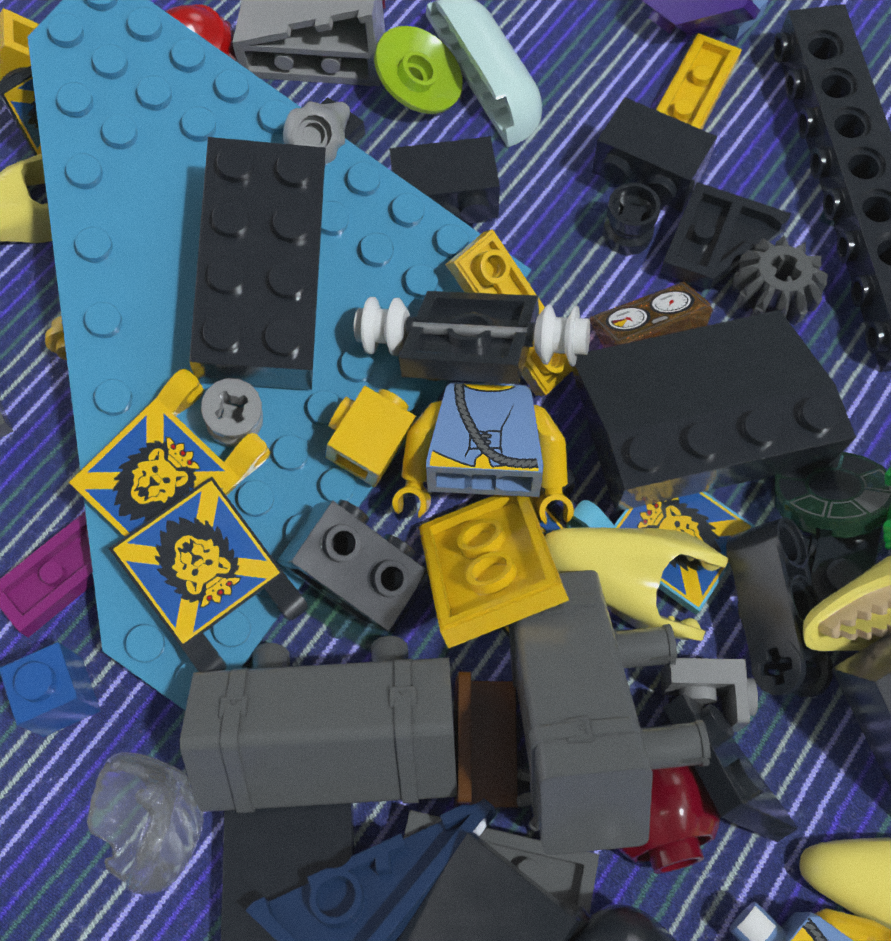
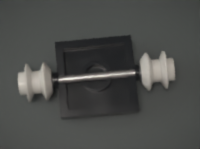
M427 291L417 316H410L409 311L400 298H394L388 309H381L377 298L369 297L365 302L364 308H358L355 313L354 336L357 342H362L367 354H374L379 343L387 344L389 352L393 356H397L400 353L399 363L402 377L426 378L432 381H475L492 385L502 383L519 384L529 348L533 347V345L544 365H548L554 353L566 354L570 366H575L577 355H587L590 319L580 318L578 306L573 307L568 318L556 317L552 305H547L539 314L538 296Z

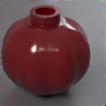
M694 766L652 770L649 840L642 846L617 848L625 857L635 863L650 861L655 874L676 871L702 861L704 856L700 846L714 840L717 834L721 816Z

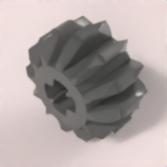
M785 236L776 241L775 246L763 238L759 244H756L753 251L747 250L738 263V271L735 273L732 281V291L739 294L737 309L752 308L754 310L752 316L780 310L789 323L796 326L799 322L803 321L806 314H811L812 311H815L822 301L821 295L827 285L828 274L819 270L822 256H807L805 254L806 242L795 248L789 246Z

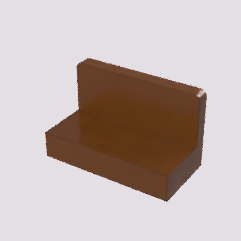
M458 671L454 684V746L457 797H454V808L461 805H473L484 798L494 806L495 810H516L518 808L516 798L518 797V780L516 779L518 773L516 688L513 685V681H471V672Z

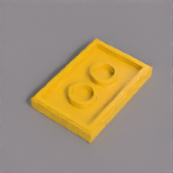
M493 495L419 526L440 633L448 648L569 601L530 497Z

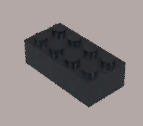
M208 137L189 359L193 374L198 378L199 382L215 383L231 378L243 380L251 384V386L312 390L325 177V147Z

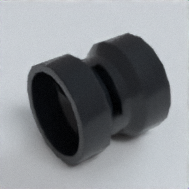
M627 183L614 189L610 195L607 217L605 218L603 238L605 244L612 251L621 255H635L646 250L652 242L655 223L658 220L661 205L658 195L652 188L640 183Z

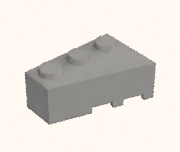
M242 0L232 42L237 62L260 79L380 86V79L374 63V52L378 41L385 33L382 0Z

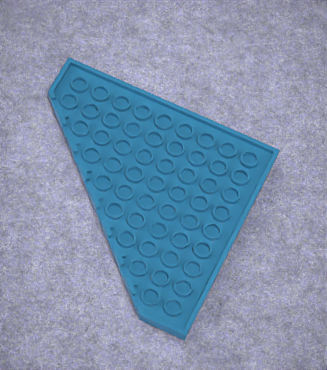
M62 0L28 36L80 471L159 395L166 383L180 369H187L193 374L189 359L208 137L285 144L283 130L286 118L291 110L302 108L150 0ZM346 138L345 144L338 149L334 161L325 164L312 390L252 386L258 392L262 402L263 426L258 436L266 442L270 456L258 469L242 480L227 495L275 562L279 559L316 504L332 500L338 503L342 499L360 508L374 489L370 484L325 458L327 443L335 432L328 425L343 399L347 396L355 401L364 385L375 392H378L379 389L388 390L408 404L409 409L407 411L416 416L414 424L430 403L438 401L444 393L446 386L452 382V380L432 381L426 378L402 377L399 363L400 353L397 356L391 355L387 344L379 343L374 354H367L362 342H357L354 336V317L357 309L364 308L365 302L369 297H376L381 309H388L394 298H400L409 311L410 316H417L427 291L464 292L445 264L481 235ZM511 256L527 279L531 269ZM199 382L204 389L203 395L176 417L224 462L235 447L225 446L216 442L208 433L201 412V405L207 389L214 383ZM230 402V404H231L232 406H238V407H240V408L245 405V404L238 405V404H234V403H231V402ZM406 438L401 444L395 456L393 457L387 469L390 467L395 458L406 445ZM84 498L102 651L186 711L192 676L198 670L109 550L111 546L123 539L124 536ZM278 564L299 591L305 582ZM263 589L204 634L226 662V670L242 669L252 656L255 648L260 645L282 613L265 589Z

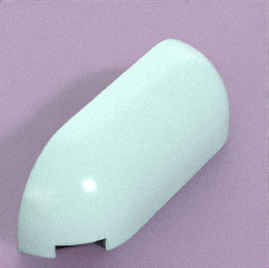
M436 0L428 3L426 6V17L441 41L455 56L462 75L506 146L510 147L527 139L536 130L541 120L542 101L540 92L535 81L492 15L476 0Z

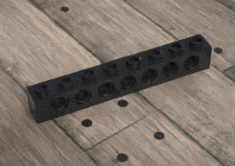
M845 4L789 10L781 32L777 33L774 38V58L777 63L782 65L786 77V95L789 100H793L798 114V133L802 139H806L811 154L810 170L812 176L815 179H819L824 195L823 210L826 218L832 220L837 235L836 247L839 260L842 263H846L851 278L852 301L856 307H860L866 325L865 341L867 348L872 354H875L880 371L888 372L891 371V131Z

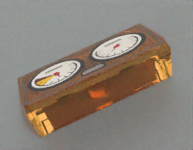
M685 282L591 316L590 323L603 347L607 348L707 326L713 308L705 298Z

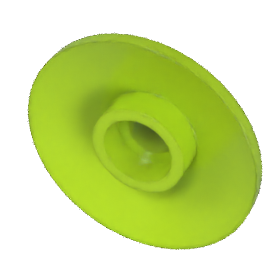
M413 26L394 27L382 35L376 45L374 63L378 77L386 90L401 104L420 113L438 114L450 109L460 97L463 87L460 66L450 49L433 34Z

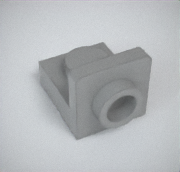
M676 658L675 665L668 666L666 664L660 671L662 695L679 696L683 693L703 705L714 704L717 702V696H722L723 715L730 723L734 732H738L750 723V716H755L757 713V685L754 678H747L745 659Z

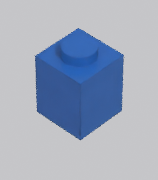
M59 642L0 667V674L16 725L46 737L101 712L83 658Z

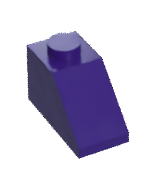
M642 0L653 9L648 17L651 21L669 34L672 33L675 27H678L689 36L754 20L761 11L752 0Z

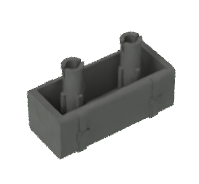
M594 570L559 573L569 601L509 624L512 681L518 693L530 768L531 802L534 817L538 820L542 849L545 854L557 855L642 846L649 840L652 770L700 765V767L709 766L710 744L707 730L702 720H696L693 723L644 728L639 726L624 669L665 664L668 666L675 665L677 649L672 626L664 624L660 627L616 631L612 627L598 573Z
M384 636L375 640L371 645L372 662L288 667L290 665L289 651L277 643H265L257 646L253 651L252 669L244 668L193 673L180 736V750L198 812L236 810L237 813L255 812V809L398 800H402L404 804L419 803V799L457 797L449 657L407 659L409 655L407 643L396 636Z

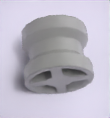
M226 378L215 382L207 389L202 399L201 412L208 433L216 442L225 446L236 447L246 435L250 433L259 434L263 426L262 402L258 392L251 384L240 379ZM230 402H231V403H234V404H238V405H242V404H245V405L240 408V407H238V406H232V405L230 404Z

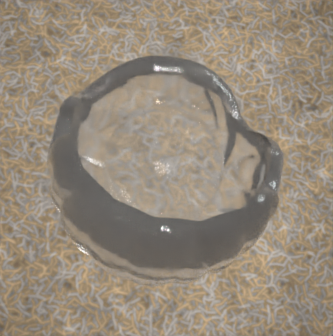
M132 752L115 754L106 761L98 774L87 817V826L90 833L108 842L112 847L113 856L107 857L104 860L107 871L126 883L129 891L141 895L160 892L169 887L179 877L193 855L204 822V812L201 811L199 805L195 802L189 778L185 773L153 757Z

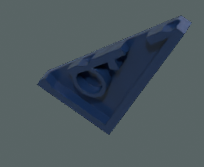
M484 798L473 805H461L441 814L442 821L404 839L402 834L396 835L351 856L350 860L341 867L325 868L308 876L309 883L271 901L263 897L253 902L246 909V912L276 941H395L406 928L467 833H475L480 836L496 816L494 806Z

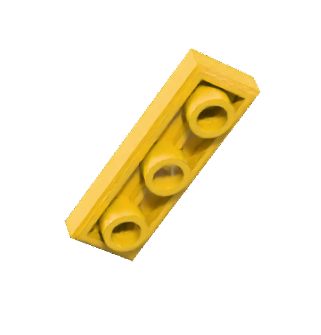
M493 229L483 232L445 264L464 292L536 295ZM538 298L539 314H540L545 307H544V305L542 304V302L540 301V299ZM533 345V347L529 348L522 376L536 396H545L572 372V368L566 354L554 353L548 365H544Z

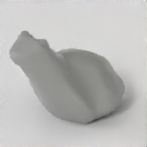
M309 101L304 107L291 110L284 125V143L325 147V164L334 161L338 149L345 144V127L350 116L349 106L344 102L320 104Z

